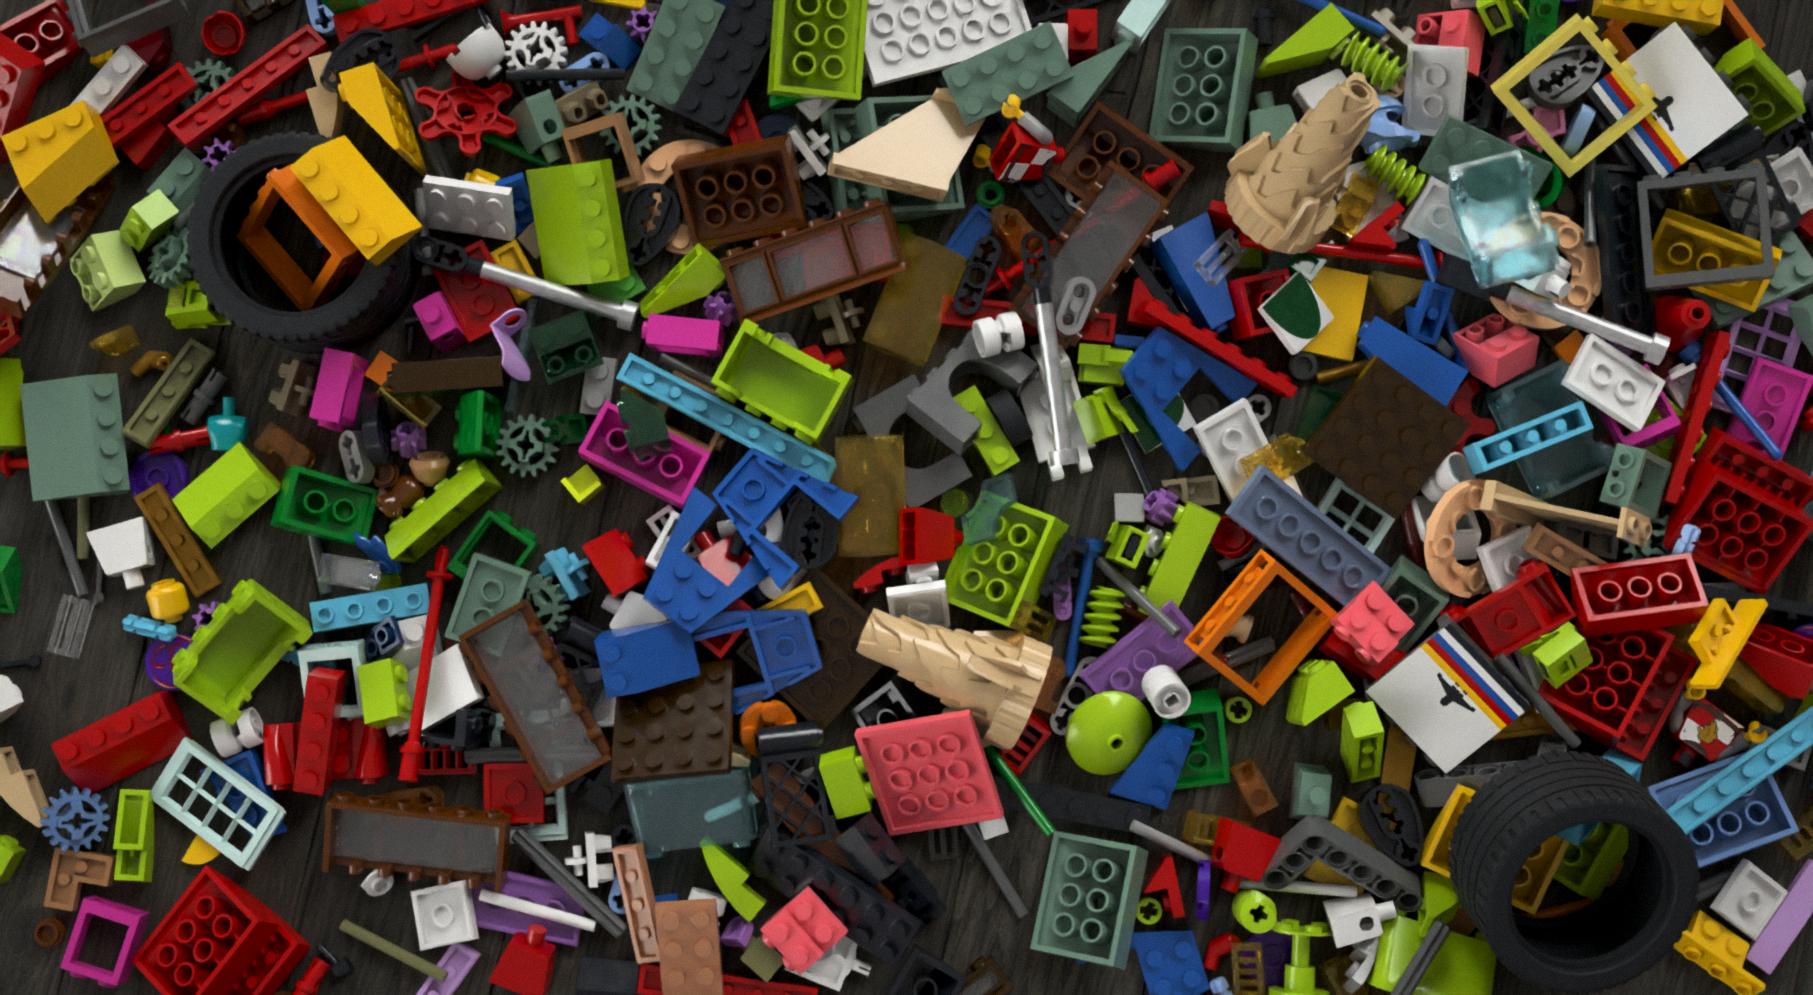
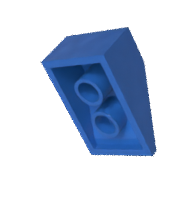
M671 620L602 631L594 640L607 698L636 694L701 674L693 634L689 635Z

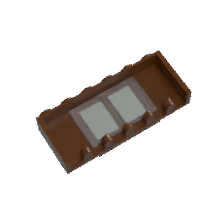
M109 171L93 187L88 186L76 197L77 201L70 207L66 206L55 216L57 219L50 225L45 223L22 190L18 180L15 190L9 198L7 197L3 200L0 207V312L12 317L25 318L46 287L50 286L94 224V219L116 190L112 171Z

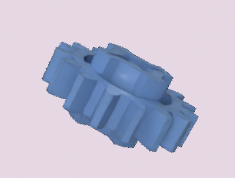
M72 786L70 794L61 789L59 790V799L49 798L53 805L51 808H42V811L48 816L47 818L40 819L41 825L48 826V828L42 831L45 837L53 835L49 841L52 846L61 842L60 849L65 852L70 845L76 853L79 852L80 845L83 844L87 849H90V841L92 839L98 842L102 840L98 833L99 831H108V827L103 824V821L109 820L110 815L102 813V811L108 808V805L105 802L98 803L101 798L98 793L90 797L91 790L85 787L79 793L78 788ZM82 801L90 803L94 811H85ZM67 803V806L64 808V810L61 813H57L58 810L64 804ZM77 813L82 819H78L76 825H72L69 819H73L74 814ZM89 826H93L88 833L83 835ZM55 827L66 828L69 838L60 835Z

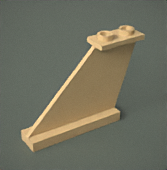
M936 87L931 99L843 151L839 153L834 152L829 162L827 175L942 202L948 192L950 179L986 118L966 127L949 88Z
M1485 480L1480 509L1520 526H1531L1532 530L1537 523L1544 526L1545 520L1555 522L1566 520L1617 531V538L1644 548L1646 547V541L1649 540L1652 533L1651 518L1629 508L1621 507L1620 518L1617 519L1551 505L1499 481Z

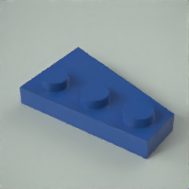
M1165 722L1144 746V750L1135 761H1132L1126 767L1123 775L1113 782L1109 793L1166 810L1194 738V731Z
M256 748L222 761L276 802L271 786L265 785V771ZM205 769L200 770V773L203 774ZM212 771L208 778L216 787L217 791L215 792L219 795L227 781L215 771ZM232 786L224 799L235 811V814H237L247 796ZM252 801L242 819L257 829L267 811ZM284 820L281 821L272 837L287 831ZM245 829V830L249 833V835L252 837L253 834H252L251 832H249L247 829Z

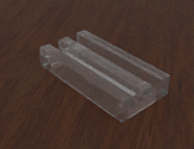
M1231 228L1225 231L1193 264L1210 287L1217 285L1248 252L1246 247L1241 248L1239 246V238L1234 239L1232 237L1234 231ZM1226 242L1228 247L1205 269L1203 265ZM1232 251H1233L1235 254H1234V255L1221 267V269L1212 277L1210 274H1211V273L1232 253Z
M68 594L62 595L47 648L48 652L75 659L80 657L94 607L93 601L73 597ZM70 603H74L70 620L66 627L62 648H58ZM82 605H83L82 612H81V615H80V619H79V622H78V626H77V629H76V633H75V636H74V640H73V643H72V647H71V650H69V649H70V646H71L72 639H73V635H74V632H75V628H76V625H77V621H78V617H79V614H80V610H81V607H82Z

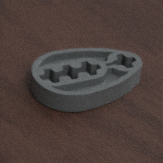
M1575 45L1559 49L1528 74L1526 79L1528 95L1542 108L1548 110L1566 109L1580 100L1586 94L1585 91L1592 87L1601 72L1605 60L1592 45ZM1586 57L1588 59H1591L1593 57L1596 59L1595 63L1593 61H1590L1588 63L1585 62L1583 64ZM1563 72L1566 74L1571 72L1573 74L1572 77H1565L1560 85L1554 84L1551 86L1548 93L1538 90L1539 87L1546 88L1551 79L1554 81L1558 80Z

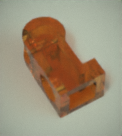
M274 422L268 424L253 444L264 453L271 454L274 450L283 457L284 463L288 467L297 465L310 469L315 463L313 450L281 425Z
M1051 657L1045 680L1034 705V708L1054 715L1059 703L1051 700L1058 682L1064 678L1067 670L1066 664L1059 657Z
M1251 757L1229 768L1252 818L1279 806Z

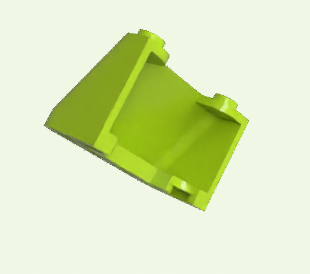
M1396 907L1397 918L1381 922L1383 934L1379 936L1376 957L1365 980L1370 985L1392 992L1425 937L1419 936L1418 921L1407 917V912L1401 911ZM1451 931L1412 995H1492L1497 956L1480 932L1476 931L1474 937Z

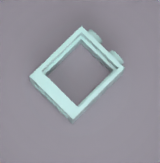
M1131 0L1116 21L1111 37L1115 40V45L1127 40L1131 43L1130 51L1135 54L1172 0Z
M364 639L305 644L299 649L298 658L304 697L307 675L313 670V661L352 658L358 704L342 706L340 718L347 717L348 721L364 718L357 666L367 664Z

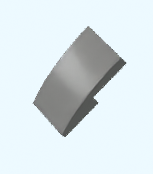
M1379 936L1350 944L1354 949L1348 958L1353 963L1344 974L1348 979L1342 987L1351 995L1362 986L1373 966Z

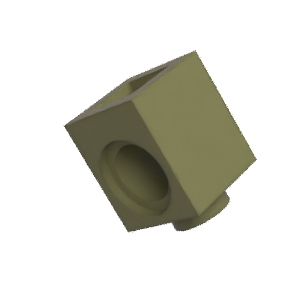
M761 932L757 938L751 935L747 946L741 947L744 953L741 955L740 960L767 983L782 966L783 955L776 947L772 949L764 943L762 939L763 933Z

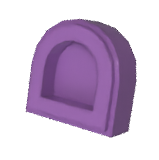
M742 915L734 917L727 924L720 941L725 946L746 947L754 929L753 923H749Z

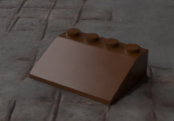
M1097 101L1065 147L1063 163L1054 164L1047 175L1081 199H1084L1110 160L1141 181L1144 173L1148 171L1150 174L1172 158L1182 175L1177 176L1159 188L1160 192L1158 193L1169 200L1166 206L1168 207L1196 167L1102 101ZM1116 175L1096 205L1103 208L1132 189L1133 186ZM1144 194L1112 216L1135 231L1155 201Z
M791 134L680 155L671 165L693 248L698 243L703 247L777 234L797 227V230L807 228L798 163Z

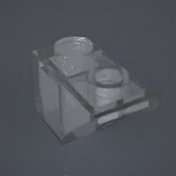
M322 553L317 582L375 591L381 577L380 562Z

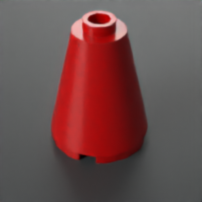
M1676 295L1663 296L1655 300L1657 333L1671 338L1666 353H1679L1697 341L1711 319V310L1702 300Z

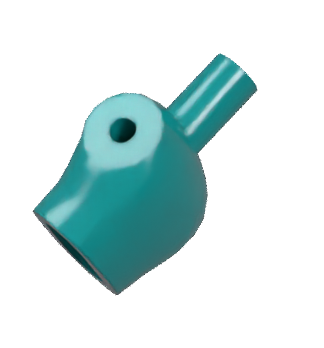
M223 397V414L208 418L207 430L211 442V450H229L239 441L244 445L247 439L249 420L246 417L235 415V397Z

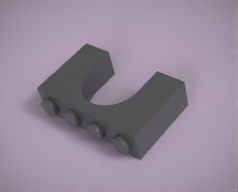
M971 329L964 337L963 344L958 349H951L946 355L944 363L939 368L934 367L928 373L925 379L926 382L920 388L916 386L910 391L906 398L908 401L906 414L961 456L980 436L982 422L953 399L949 391L950 384L962 375L977 373L990 377L1017 397L1035 378L1038 364L1019 349L1010 352L1001 349L998 355L982 358L976 348L973 330Z
M915 374L853 408L856 416L851 418L858 432L865 431L870 441L865 444L873 458L875 459L879 456L884 464V467L880 470L887 483L894 482L899 492L894 495L902 509L922 507L973 477L962 456L956 452L922 469L906 467L892 455L889 448L890 432L895 423L907 415L908 401L906 398L910 391L916 386L921 387Z

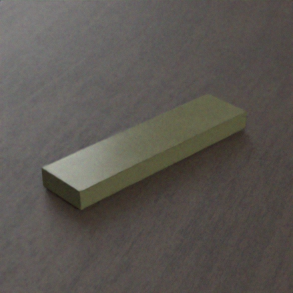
M190 338L122 429V434L149 449L216 358V352Z

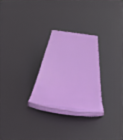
M514 308L503 313L490 324V327L502 350L501 364L505 372L516 380L529 381L531 371L528 363L511 338L515 332L524 326L528 316L525 310ZM513 315L520 316V320L516 324L511 326L505 325L509 317Z

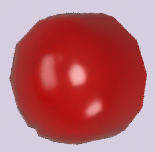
M220 10L204 20L201 37L204 46L213 54L229 57L241 51L245 46L247 31L244 23L235 14Z
M1223 516L1211 538L1210 544L1218 555L1228 559H1236L1245 556L1251 550L1255 537L1241 528L1230 517Z

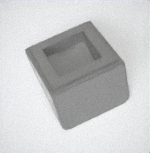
M1114 493V522L1116 520L1119 523H1144V494Z

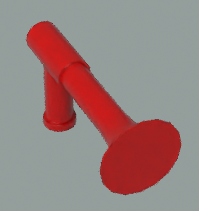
M581 5L519 15L507 14L500 8L505 38L510 30L520 27V24L530 25L531 21H535L536 24L563 21L567 39L566 45L576 46L579 44L574 19L583 18Z

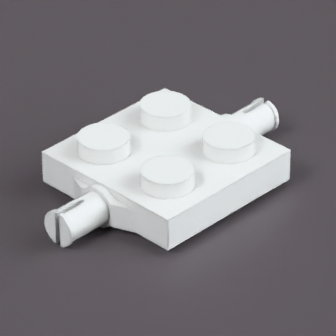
M844 936L801 975L796 970L790 971L786 966L784 970L840 992L843 981L851 970L868 977L872 964L856 959L858 944Z

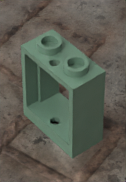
M1617 443L1599 501L1620 511L1621 507L1629 508L1655 521L1673 464L1646 449ZM1615 471H1619V475L1617 477H1614L1613 475Z

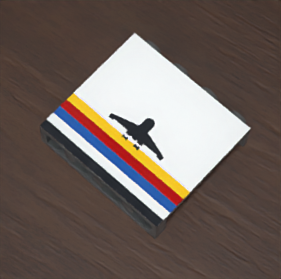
M1677 22L1672 23L1626 59L1637 72L1633 77L1639 85L1646 82L1656 94L1652 100L1658 107L1624 133L1621 139L1649 175H1661L1662 179L1671 178V173L1745 118L1751 119L1753 117L1748 111L1752 108L1750 102L1742 93L1736 96L1730 88L1734 84L1724 70L1718 73L1713 67L1712 63L1716 60L1706 47H1703L1701 50L1693 41L1697 36L1687 24L1681 26ZM1614 70L1585 91L1611 126L1641 102Z
M1445 612L1437 619L1439 629L1373 683L1367 678L1363 679L1365 688L1363 694L1369 702H1374L1375 707L1379 705L1385 711L1384 716L1393 727L1400 726L1405 732L1404 737L1414 748L1419 746L1425 752L1424 757L1432 767L1439 766L1447 774L1531 706L1528 699L1507 675Z

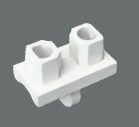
M795 124L788 130V134H791L795 153L800 150L805 157L798 164L799 175L803 180L815 174H818L820 177L827 171V164L816 149L820 151L823 157L826 156L830 150L824 143L830 136L827 132L818 136L812 128L806 132L812 141L810 143Z
M586 831V856H582L581 845L572 846L573 857L565 858L564 861L565 865L574 866V876L583 875L582 864H587L589 888H596L598 883L614 880L613 863L596 864V853L612 852L611 835L595 834L594 831Z

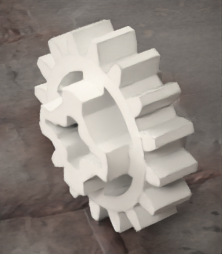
M531 21V28H526L524 24H520L521 32L519 34L513 30L510 32L514 40L505 41L506 48L509 51H505L504 56L506 60H510L507 63L509 70L560 69L559 66H567V60L562 57L568 55L567 47L563 46L566 43L563 36L557 37L558 30L556 27L548 31L547 22H543L541 27H537L535 21ZM547 40L554 45L556 52L547 47ZM540 48L541 53H537L536 56L532 58L531 53H536L537 50H539ZM517 55H520V58L526 59L525 67L520 64ZM536 81L538 86H541L542 81Z

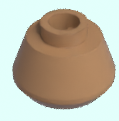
M438 451L417 453V456H413L409 461L412 473L417 481L423 483V486H436L441 480L445 479L450 464V459L444 453Z

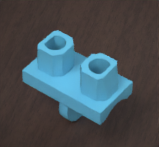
M565 547L545 554L546 560L538 568L545 578L549 576L558 577L562 584L559 590L560 594H568V597L563 599V602L584 597L591 592L584 581L589 578L584 569L590 564L588 558L579 561L574 552L568 554Z

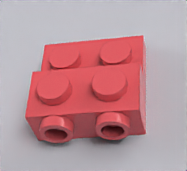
M1374 580L1369 582L1329 621L1335 627L1333 629L1335 634L1341 640L1348 641L1355 649L1354 653L1357 658L1370 666L1378 664L1415 625Z
M809 886L769 918L760 929L763 933L762 939L769 948L773 949L776 947L783 955L782 961L786 968L790 971L796 970L800 975L819 960L829 948L849 931Z

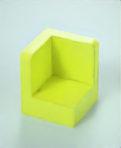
M585 464L570 478L564 477L561 480L562 484L576 501L582 505L587 504L607 487L588 464Z

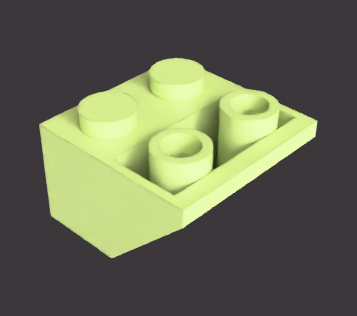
M119 230L90 235L69 259L71 271L77 276L82 288V296L89 303L92 312L135 294L146 282L131 246L123 240Z

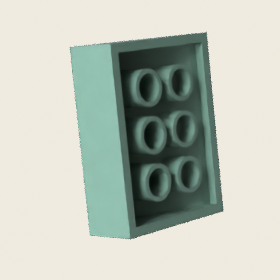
M1165 28L1149 135L1164 145L1211 152H1236L1243 145L1258 39L1247 28Z
M117 373L83 375L20 384L32 501L40 502L127 494L130 490L125 440L121 432L123 422Z
M1054 831L1030 949L1126 970L1149 851L1135 845Z

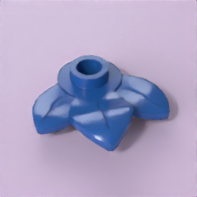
M357 531L354 533L356 545L370 559L378 563L383 571L388 574L391 572L399 574L402 571V566L405 562L392 560L388 555L387 545L378 536L374 535L371 540H368Z

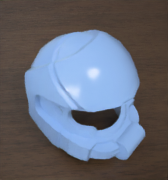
M1377 94V99L1382 101L1381 105L1371 117L1369 128L1358 144L1364 148L1366 154H1371L1383 144L1388 146L1386 153H1391L1392 151L1400 152L1407 147H1416L1420 138L1419 132L1405 129L1398 123L1393 122L1404 113L1405 107L1397 99L1389 95Z

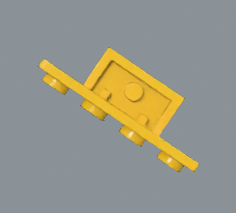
M1725 598L1713 599L1688 640L1702 662L1690 681L1693 689H1718L1767 608L1768 603L1765 599H1741L1733 611Z
M1699 910L1693 913L1688 929L1681 933L1683 936L1678 943L1675 942L1673 945L1674 949L1682 953L1688 960L1695 962L1708 971L1711 976L1730 986L1739 995H1756L1764 991L1766 984L1742 968L1750 944L1703 911Z

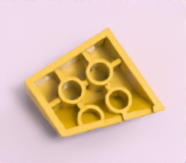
M84 100L1 136L22 190L48 225L57 219L55 216L66 206L70 207L77 201L76 197L88 186L93 187L119 163L98 110Z

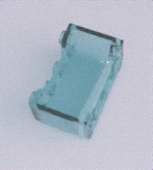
M1520 149L1448 167L1449 199L1452 213L1480 290L1554 272L1555 265L1559 264V256L1555 247L1560 245L1557 229L1555 227L1551 228L1548 223L1541 224L1542 214L1538 201L1533 202L1531 198L1533 196V189L1529 178L1533 177L1532 165L1529 159L1524 160Z
M1561 359L1487 394L1488 406L1501 432L1579 402L1577 397L1573 393L1570 394L1568 388L1561 384L1570 364H1566L1565 360ZM1590 429L1515 460L1533 495L1543 500L1555 497L1609 471L1615 450L1609 443L1605 444L1603 441L1595 442L1592 437L1594 435L1593 429Z

